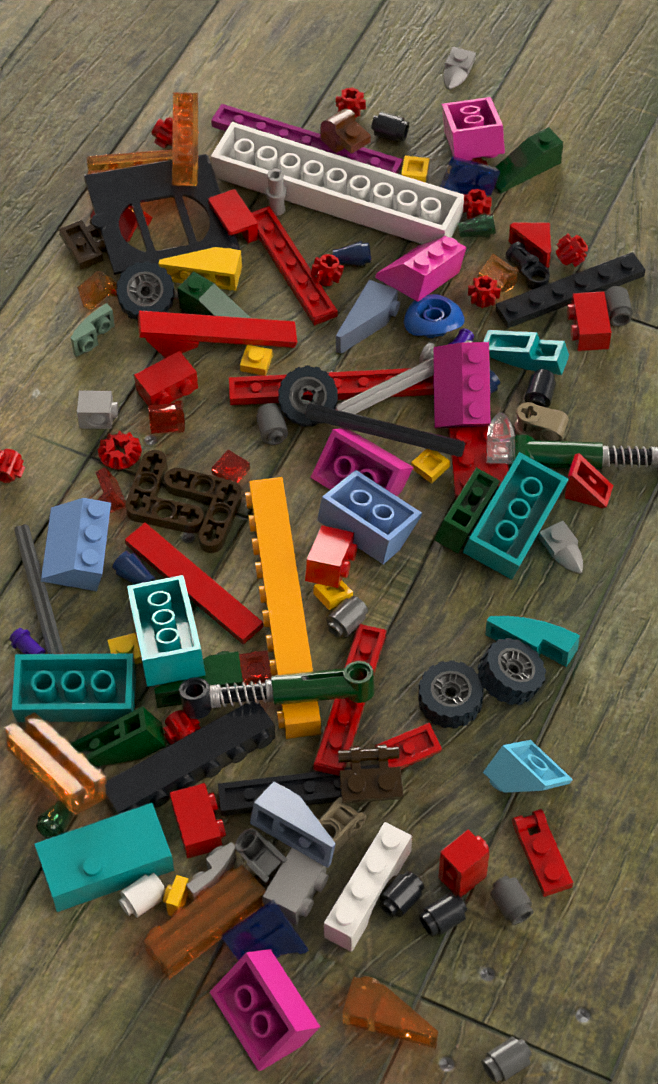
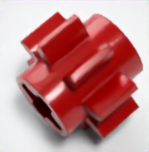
M355 88L341 90V96H336L338 112L343 109H349L355 113V118L360 116V110H366L364 93L359 92Z
M166 117L165 121L159 118L151 132V135L156 137L154 143L163 149L167 145L174 147L182 132L177 128L179 122L171 117Z
M471 189L467 195L463 194V213L466 212L468 219L480 221L485 215H490L492 197H486L484 190Z
M566 234L558 240L556 255L564 265L567 266L572 263L577 267L585 261L584 258L587 257L585 252L588 251V247L579 235L571 238L569 234Z
M331 254L315 258L310 274L316 276V283H320L322 286H331L334 282H340L344 266L339 265V258Z
M486 275L473 278V285L468 286L471 304H476L478 307L487 308L491 305L495 306V299L500 298L501 289L497 288V280H493Z
M12 449L0 450L1 482L10 483L16 477H22L25 469L22 465L24 460L17 451Z
M183 710L175 711L165 720L166 726L163 727L164 736L172 745L201 729L198 725L200 722L198 719L188 718Z

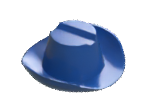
M429 294L420 301L414 300L409 305L404 317V326L410 334L416 336L424 335L432 339L438 336L443 337L447 332L455 330L464 324V315L460 307L452 300L437 294Z

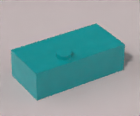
M519 452L470 536L463 553L512 580L563 491L568 478Z
M181 575L127 586L147 687L204 676L205 669L202 650L184 576Z
M133 653L15 654L12 712L16 722H113L135 710L136 663Z
M152 803L35 843L39 861L57 912L122 890L144 875L150 876L154 873L158 877L174 871L172 854Z

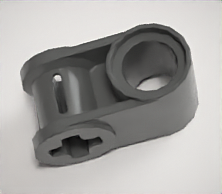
M253 828L241 833L235 842V849L247 861L246 864L265 882L269 880L268 875L281 862L285 863L288 860L271 842L267 841Z

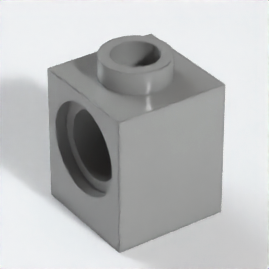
M79 391L77 406L79 427L83 429H112L113 418H118V402H113L112 391Z

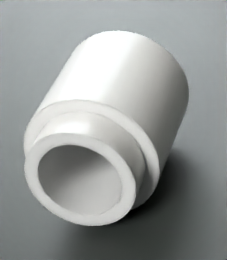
M154 873L150 876L144 875L120 891L122 898L118 901L128 916L133 913L138 918L162 901L166 889Z

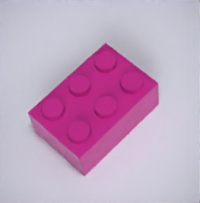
M491 97L442 104L444 132L455 160L467 162L476 157L494 158L498 154L505 153L503 124Z

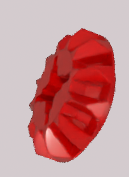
M120 430L114 435L108 433L105 440H100L98 448L100 461L112 469H126L133 466L140 459L142 453L139 439L133 437L131 432L123 434ZM115 445H119L121 448L124 447L125 455L119 450L115 451Z

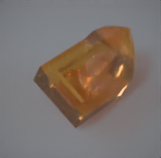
M492 254L477 277L486 275L493 280H497V288L501 289L500 292H506L515 286L518 279L517 266L512 267Z
M96 271L77 287L83 307L92 310L108 295L117 296V283L115 280L100 271Z

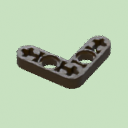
M148 451L142 457L126 500L127 516L132 521L186 533L199 532L204 521V514L200 507L157 497L167 472V458L162 451ZM159 461V463L155 464L154 473H152L150 464ZM145 481H150L154 484L149 490H143L139 487ZM139 498H141L143 507H140L138 511H135L134 508L138 507L140 503ZM162 509H169L173 512L167 518H161L157 515ZM191 516L196 517V519H193L192 522H187V520H189Z
M183 468L168 470L165 474L164 482L169 494L210 504L199 531V544L201 549L207 553L220 551L226 542L242 500L240 485L232 480ZM177 479H181V481H178L177 484H173V482H176ZM200 484H207L211 487L207 492H198L195 489ZM229 492H234V494L229 496L228 504H226L225 495H228ZM218 512H224L228 515L224 521H216L213 516ZM213 529H215L216 539H213L212 542H207V539L212 537Z

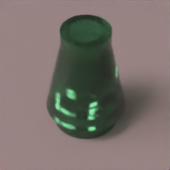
M485 212L458 223L461 238L490 237V235L496 234L493 213L486 215Z
M62 795L57 802L38 817V823L36 824L38 832L47 839L64 834L71 815L77 806V802L69 795Z

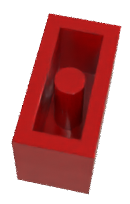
M573 293L572 304L567 305L568 320L573 321V325L570 328L571 340L576 341L577 351L609 349L612 332L605 293Z
M180 351L134 374L136 391L152 412L167 407L171 402L187 396L198 389L197 372Z
M322 525L307 557L305 581L338 588L342 578L348 577L350 570L349 561H354L357 554L358 545L353 544L354 532Z
M205 783L170 792L172 809L187 859L210 853L215 848L222 846L221 838L226 837L222 819L216 820L214 811L218 810L216 798L213 792L208 794Z
M468 829L440 852L438 878L455 896L463 897L487 877L490 851L485 840L478 835L475 837Z

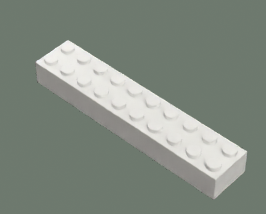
M233 122L211 155V165L217 179L266 194L268 187L267 173L272 169H280L281 173H284L283 185L286 188L284 200L420 244L443 236L451 238L463 216V194Z

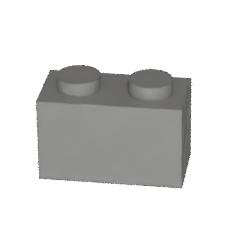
M291 848L286 857L288 860L282 863L264 893L263 904L265 910L297 925L302 916L307 917L314 903L312 900L316 891L321 892L329 875L326 874L325 866Z

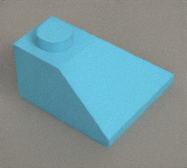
M532 740L503 745L483 772L490 779L491 785L504 793L543 791L570 784L573 780Z

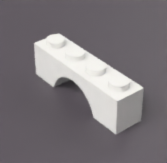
M384 822L325 920L324 938L351 952L353 951L367 927L371 912L382 890L393 876L398 875L411 853L412 835Z

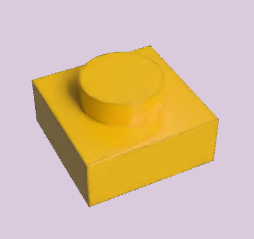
M405 156L401 175L426 183L430 158Z
M246 345L240 363V371L266 376L273 357L272 349Z
M425 449L411 462V466L414 467L413 470L432 484L450 467V460L437 451Z
M342 580L338 588L315 584L313 587V594L328 610L337 607L344 599H349L353 596V591Z
M136 633L107 640L111 654L133 653L135 663H142Z
M176 875L173 885L168 884L163 897L168 915L176 918L181 917L188 899L186 886L189 883L188 878Z

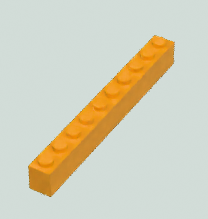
M283 477L249 481L250 492L245 493L247 509L253 510V515H248L250 532L256 531V538L252 539L253 554L259 555L260 562H255L257 579H263L264 585L259 586L260 602L266 603L267 610H262L264 628L270 627L271 633L266 635L267 651L274 654V659L269 660L271 677L273 675L313 672ZM318 701L281 705L282 710L277 711L279 729H285L286 739L321 735Z

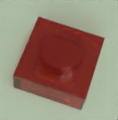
M227 450L211 468L212 474L216 477L238 483L250 470V462Z
M268 650L239 654L242 678L245 685L250 684L251 681L255 684L259 680L262 683L266 679H272Z

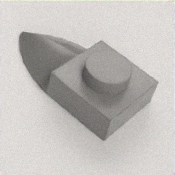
M456 47L452 48L445 63L444 82L447 89L457 87L467 78L475 62L476 52Z
M564 521L539 532L540 541L561 566L572 572L582 573L583 559L578 548V540Z

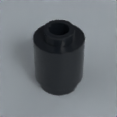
M380 112L378 116H374L371 129L374 130L375 136L398 142L399 140L405 141L410 124L403 117Z
M539 369L531 375L524 397L525 403H534L546 408L550 406L556 386L555 376L552 372Z
M410 871L399 874L380 894L381 909L390 917H402L422 896V891L425 888L423 882Z
M448 893L425 907L424 912L419 915V920L431 937L436 934L442 935L466 920L465 912H467V907L460 896L454 897L451 893Z

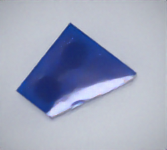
M452 156L441 188L466 195L471 189H480L485 191L486 196H489L493 192L500 171L494 167Z
M274 899L222 934L223 940L238 961L246 952L271 949L275 957L279 958L280 955L297 952L304 954L309 951L307 945Z

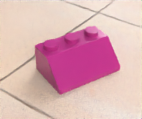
M447 236L418 245L376 273L375 278L410 298L420 301L460 272L466 247Z
M461 342L433 347L435 428L490 426L489 342Z
M340 428L332 430L310 478L331 490L357 470L398 497L414 467L352 430Z
M271 949L246 952L210 991V994L258 1071L267 1068L302 1047L320 1028V1025Z

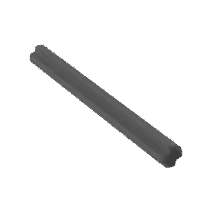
M26 524L17 526L14 531L48 654H64L45 582H41L42 571L30 528Z

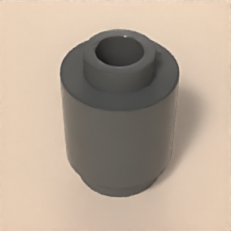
M619 286L610 287L604 292L609 321L614 326H624L631 321L633 314L628 291Z
M276 404L262 405L258 409L256 416L262 441L267 444L278 445L288 436L283 412Z
M356 596L344 599L326 617L327 629L335 637L347 638L366 619V614L368 613L367 606Z
M505 876L498 879L492 885L494 889L490 895L504 918L510 920L512 925L522 923L534 913L531 908L532 902L517 878Z
M510 1037L486 1053V1058L481 1063L486 1074L494 1083L500 1080L505 1082L530 1065L529 1057L532 1056V1053L524 1040Z

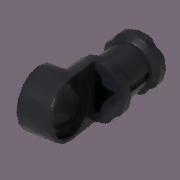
M518 241L512 244L506 251L505 258L510 262H514L519 267V272L526 278L528 288L533 290L549 284L550 272L539 261V258L536 255L530 254L522 242ZM535 275L543 276L545 279L542 281H535L531 277Z

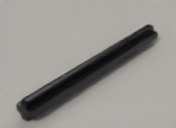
M309 403L306 408L305 417L310 420L457 457H462L465 450V442L313 403Z

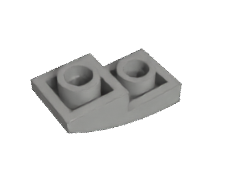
M232 842L212 850L206 858L207 871L195 874L189 883L186 884L188 897L194 906L211 895L233 868L237 859L235 846Z

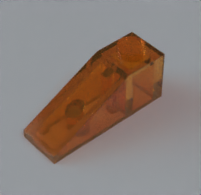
M353 976L343 1009V1024L436 1049L439 1031L389 988L380 984L378 980L368 976L361 978Z

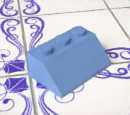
M355 470L322 496L317 521L328 527L354 532L353 544H357L359 549L384 564L402 548L421 518L422 512Z
M81 498L51 507L41 582L97 591L103 573L110 502Z

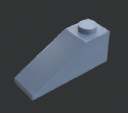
M372 280L367 282L336 335L337 353L345 352L386 326L392 316L395 317L400 308L398 290Z
M273 782L254 802L250 824L328 868L332 862L336 843L299 795Z

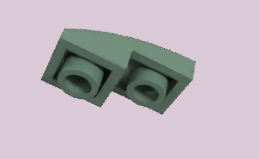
M107 303L86 317L72 334L71 343L73 354L76 357L98 346L97 336L108 332L115 326L113 310Z

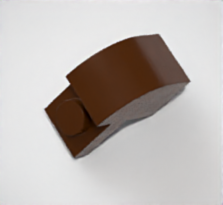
M343 109L321 123L320 139L335 153L345 148L352 154L371 143V135L355 121V113L349 109Z

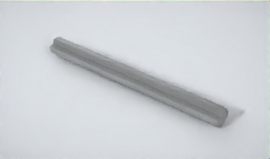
M433 358L336 405L335 409L356 414L433 376Z

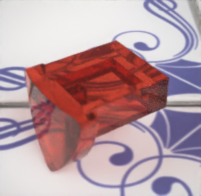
M183 400L175 401V403L148 405L151 434L176 431L180 433L185 431Z
M105 467L95 472L103 490V494L98 500L111 503L110 513L126 507V500L117 479Z

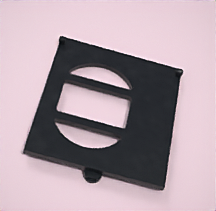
M207 154L84 175L95 212L91 222L95 229L101 231L114 275L124 273L128 266H133L137 262L144 263V261H148L152 264H158L160 259L214 247L240 250L235 234L229 235L208 203L210 197L221 194ZM183 196L200 204L209 217L210 227L208 233L200 242L196 240ZM174 198L189 245L157 251L154 248L140 203ZM129 206L133 208L146 252L132 247L121 235L119 220L122 213Z

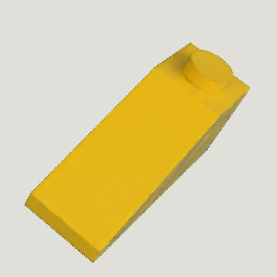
M209 248L160 259L158 263L161 268L167 270V274L171 276L172 282L183 283L195 272L215 283L220 289L236 291L242 270L241 250H233L231 248Z

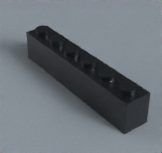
M251 701L250 705L245 703L100 784L103 799L114 816L150 803L153 804V807H161L169 801L170 792L195 786L197 782L206 777L216 776L227 765L242 761L248 753L257 748L267 747L275 739V724L260 703L257 704L255 701Z

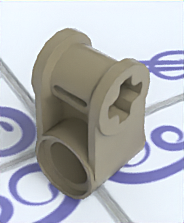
M526 402L517 408L518 419L514 423V431L517 435H528L537 441H562L569 417L563 411ZM529 410H531L530 417H528Z
M341 797L332 804L327 813L319 820L336 843L333 855L361 829L367 817L365 813H358L348 804L342 803Z

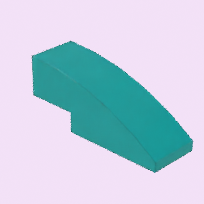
M488 330L483 341L489 342V357L530 371L545 369L555 375H562L569 358L565 341L540 340L537 332Z
M489 616L486 622V636L495 641L499 639L505 640L506 638L520 640L522 643L531 646L530 648L539 654L538 656L543 654L567 667L578 650L580 635L548 622L514 616Z

